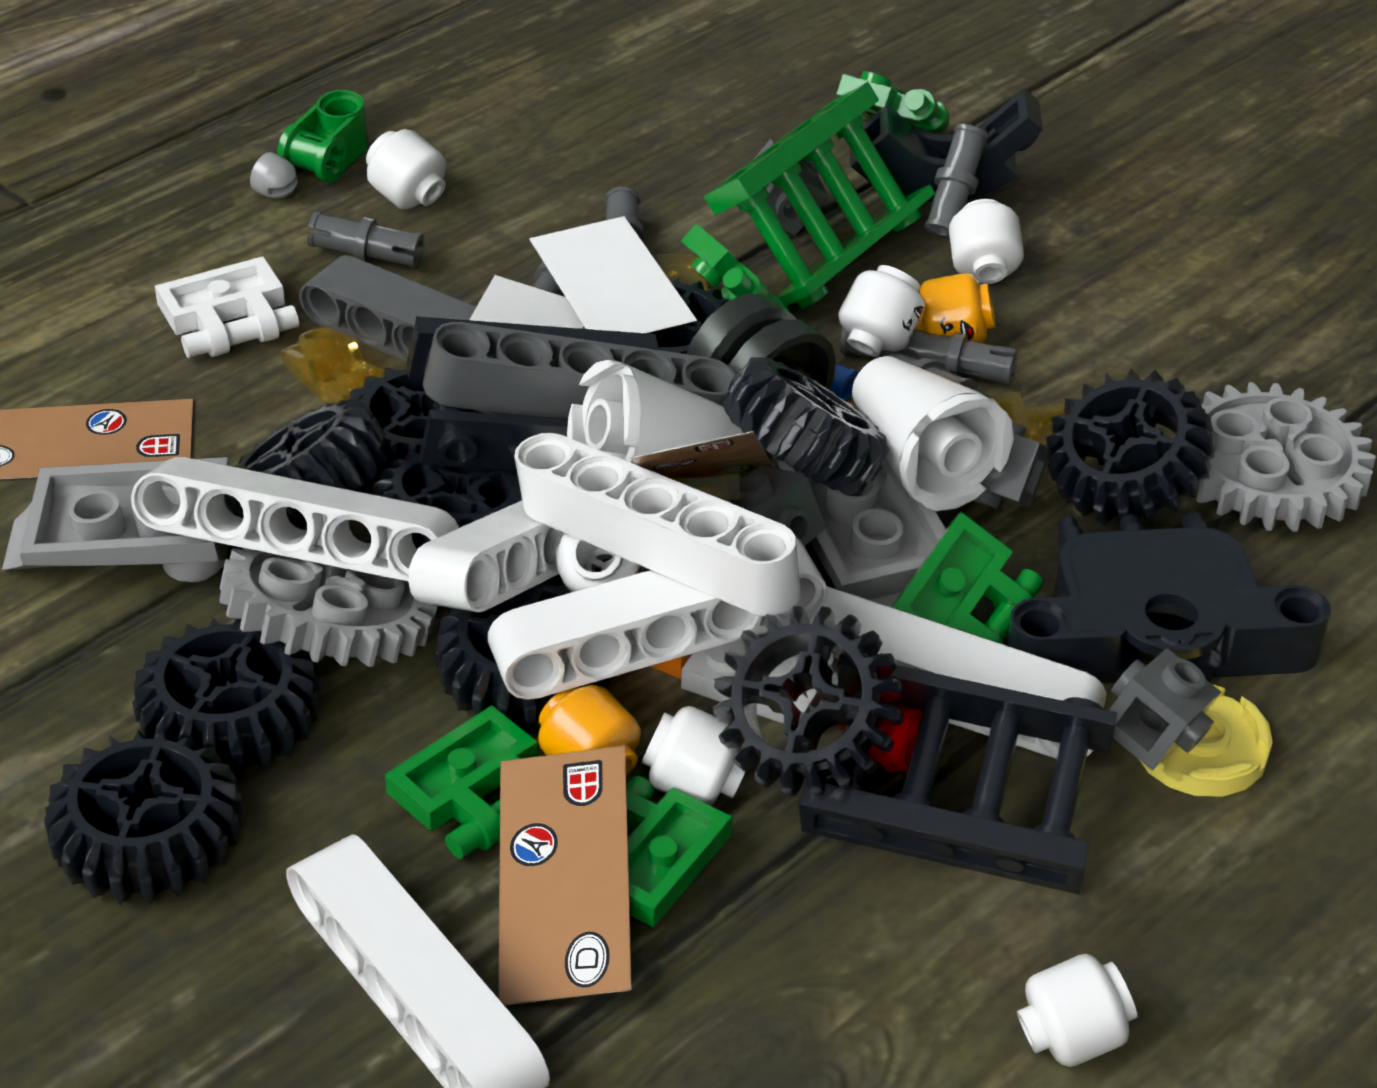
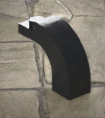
M1025 88L986 121L977 126L986 131L989 136L987 142L985 141L975 173V177L979 181L975 194L968 196V200L990 193L1018 176L1015 153L1029 148L1043 130L1039 100ZM888 104L885 105L862 125L904 196L928 185H931L936 193L938 185H936L934 179L938 168L945 165L954 135H937L922 131L910 124ZM850 149V167L870 182ZM935 195L926 202H933Z

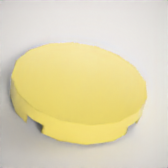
M1216 685L1213 686L1220 690L1221 694L1206 712V715L1215 722L1193 750L1187 754L1178 746L1153 771L1141 762L1150 775L1169 788L1194 796L1223 797L1246 790L1263 775L1273 743L1269 722L1256 705L1242 696L1240 703L1233 698L1224 696L1225 688Z

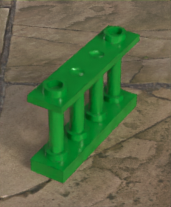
M869 82L831 101L704 195L705 200L715 215L735 205L741 213L747 211L791 282L787 288L775 296L785 306L796 302L800 309H803L821 299L829 292L825 285L826 282L890 230L893 229L894 232L900 231L922 216L919 207L936 194L931 185H928L904 196L862 125L866 121L862 113L879 101ZM834 134L838 139L844 137L886 207L874 218L870 215L831 151L835 145L830 137ZM802 158H804L806 163L813 162L855 231L843 243L836 236L799 175L803 169L798 162ZM769 183H772L774 188L781 187L824 257L810 269L766 200L770 194L765 186Z

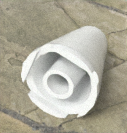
M883 356L872 360L858 373L852 388L853 401L860 413L867 416L868 420L878 426L879 431L886 436L887 445L890 450L886 455V459L905 492L915 501L934 511L956 509L976 499L986 490L981 482L993 467L998 472H1001L1004 468L1014 440L1012 420L999 403L990 396L891 356Z
M612 360L596 362L583 375L579 385L588 386L589 388L583 405L571 404L567 427V437L635 465L637 464L631 457L742 434L741 428L731 422L723 406L627 364ZM702 477L676 478L672 480L681 481Z

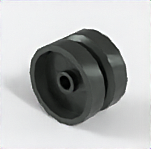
M746 293L727 301L707 318L693 337L686 353L719 360L728 365L735 372V375L739 369L744 368L751 357L770 358L775 362H782L793 370L797 369L803 375L816 380L828 390H830L833 383L836 357L832 344L804 322L796 320L792 314L765 294Z

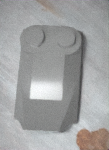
M774 455L772 456L773 468L796 472L792 467L783 461L777 460ZM886 457L882 462L884 466L874 481H869L862 493L844 494L839 490H831L823 483H815L809 478L826 527L810 541V544L835 588L839 591L891 607L946 531L937 513L932 509L926 508L922 503L915 501L905 492Z
M228 457L196 459L230 466ZM165 461L40 468L32 502L26 510L14 519L2 570L10 571L63 566L163 564L164 571L171 578L178 581L201 582L216 574L223 567L227 559L229 545L155 530L146 526L137 518L131 503L133 487L141 477ZM162 481L165 496L172 503L180 505V496L177 490L171 484ZM224 494V503L227 509L233 514V511L230 508L231 506L228 503L229 500Z

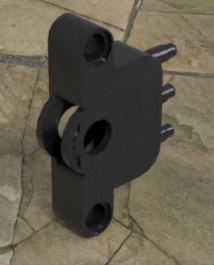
M1189 511L1182 516L1181 523L1183 528L1145 530L1139 518L1134 514L1123 516L1119 522L1121 531L1090 532L1084 534L1082 529L1079 528L1076 519L1065 517L1058 523V539L1061 549L1053 597L1026 599L1015 605L1011 611L1006 646L1086 672L1096 677L1101 683H1116L1137 659L1147 666L1149 663L1141 657L1138 650L1157 657L1167 648L1177 657L1185 660L1188 659V661L1196 665L1208 682L1214 677L1300 673L1313 668L1319 660L1331 614V606L1323 594L1306 586L1258 587L1246 553L1240 543L1227 533L1207 528L1198 512Z

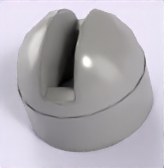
M273 152L265 153L257 160L250 176L251 188L255 192L271 199L281 200L290 196L297 187L298 182L294 165Z

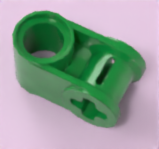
M335 90L321 96L312 108L284 130L279 140L277 155L292 163L295 170L301 168L316 173L320 181L333 183L338 180L343 171L358 157L365 154L369 148L365 106L362 96L350 90Z

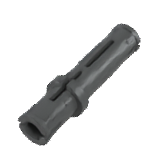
M842 328L840 338L841 353L877 358L853 348L847 342L850 334ZM915 330L908 345L900 350L903 354L917 360L922 358L936 360L944 365L947 372L957 376L985 379L1008 386L1013 382L1018 361L1017 348L993 346L968 340L967 334L956 332L950 337Z

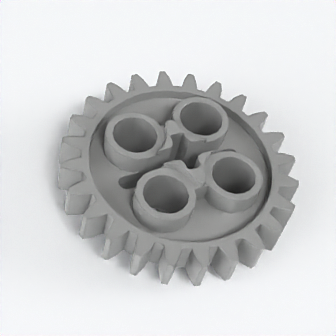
M1249 382L1246 393H1240L1231 385L1225 386L1223 398L1208 391L1204 395L1202 407L1211 418L1213 426L1211 434L1214 438L1216 450L1214 452L1215 457L1209 460L1211 465L1210 478L1197 480L1199 489L1196 501L1204 503L1217 500L1219 503L1216 514L1220 516L1232 510L1241 512L1239 519L1242 525L1249 523L1253 517L1262 518L1264 527L1270 531L1275 526L1276 520H1284L1293 532H1298L1300 520L1306 519L1317 529L1322 528L1325 515L1341 521L1343 520L1345 509L1357 510L1361 496L1367 495L1376 458L1375 455L1369 453L1372 440L1360 437L1363 426L1361 423H1344L1347 410L1341 408L1328 412L1325 410L1327 398L1323 396L1312 402L1303 400L1304 389L1298 388L1289 396L1282 393L1278 383H1273L1269 392H1261L1254 382Z
M233 548L231 550L230 560H225L219 588L221 590L220 603L228 605L227 617L242 619L240 629L243 632L262 631L260 643L270 644L281 641L286 644L285 654L291 655L302 649L310 651V657L313 662L318 663L324 655L334 657L341 666H347L349 657H357L362 663L372 667L374 666L376 656L390 663H397L399 653L411 657L414 656L417 646H426L437 610V605L425 604L415 600L410 592L408 581L243 548V550Z

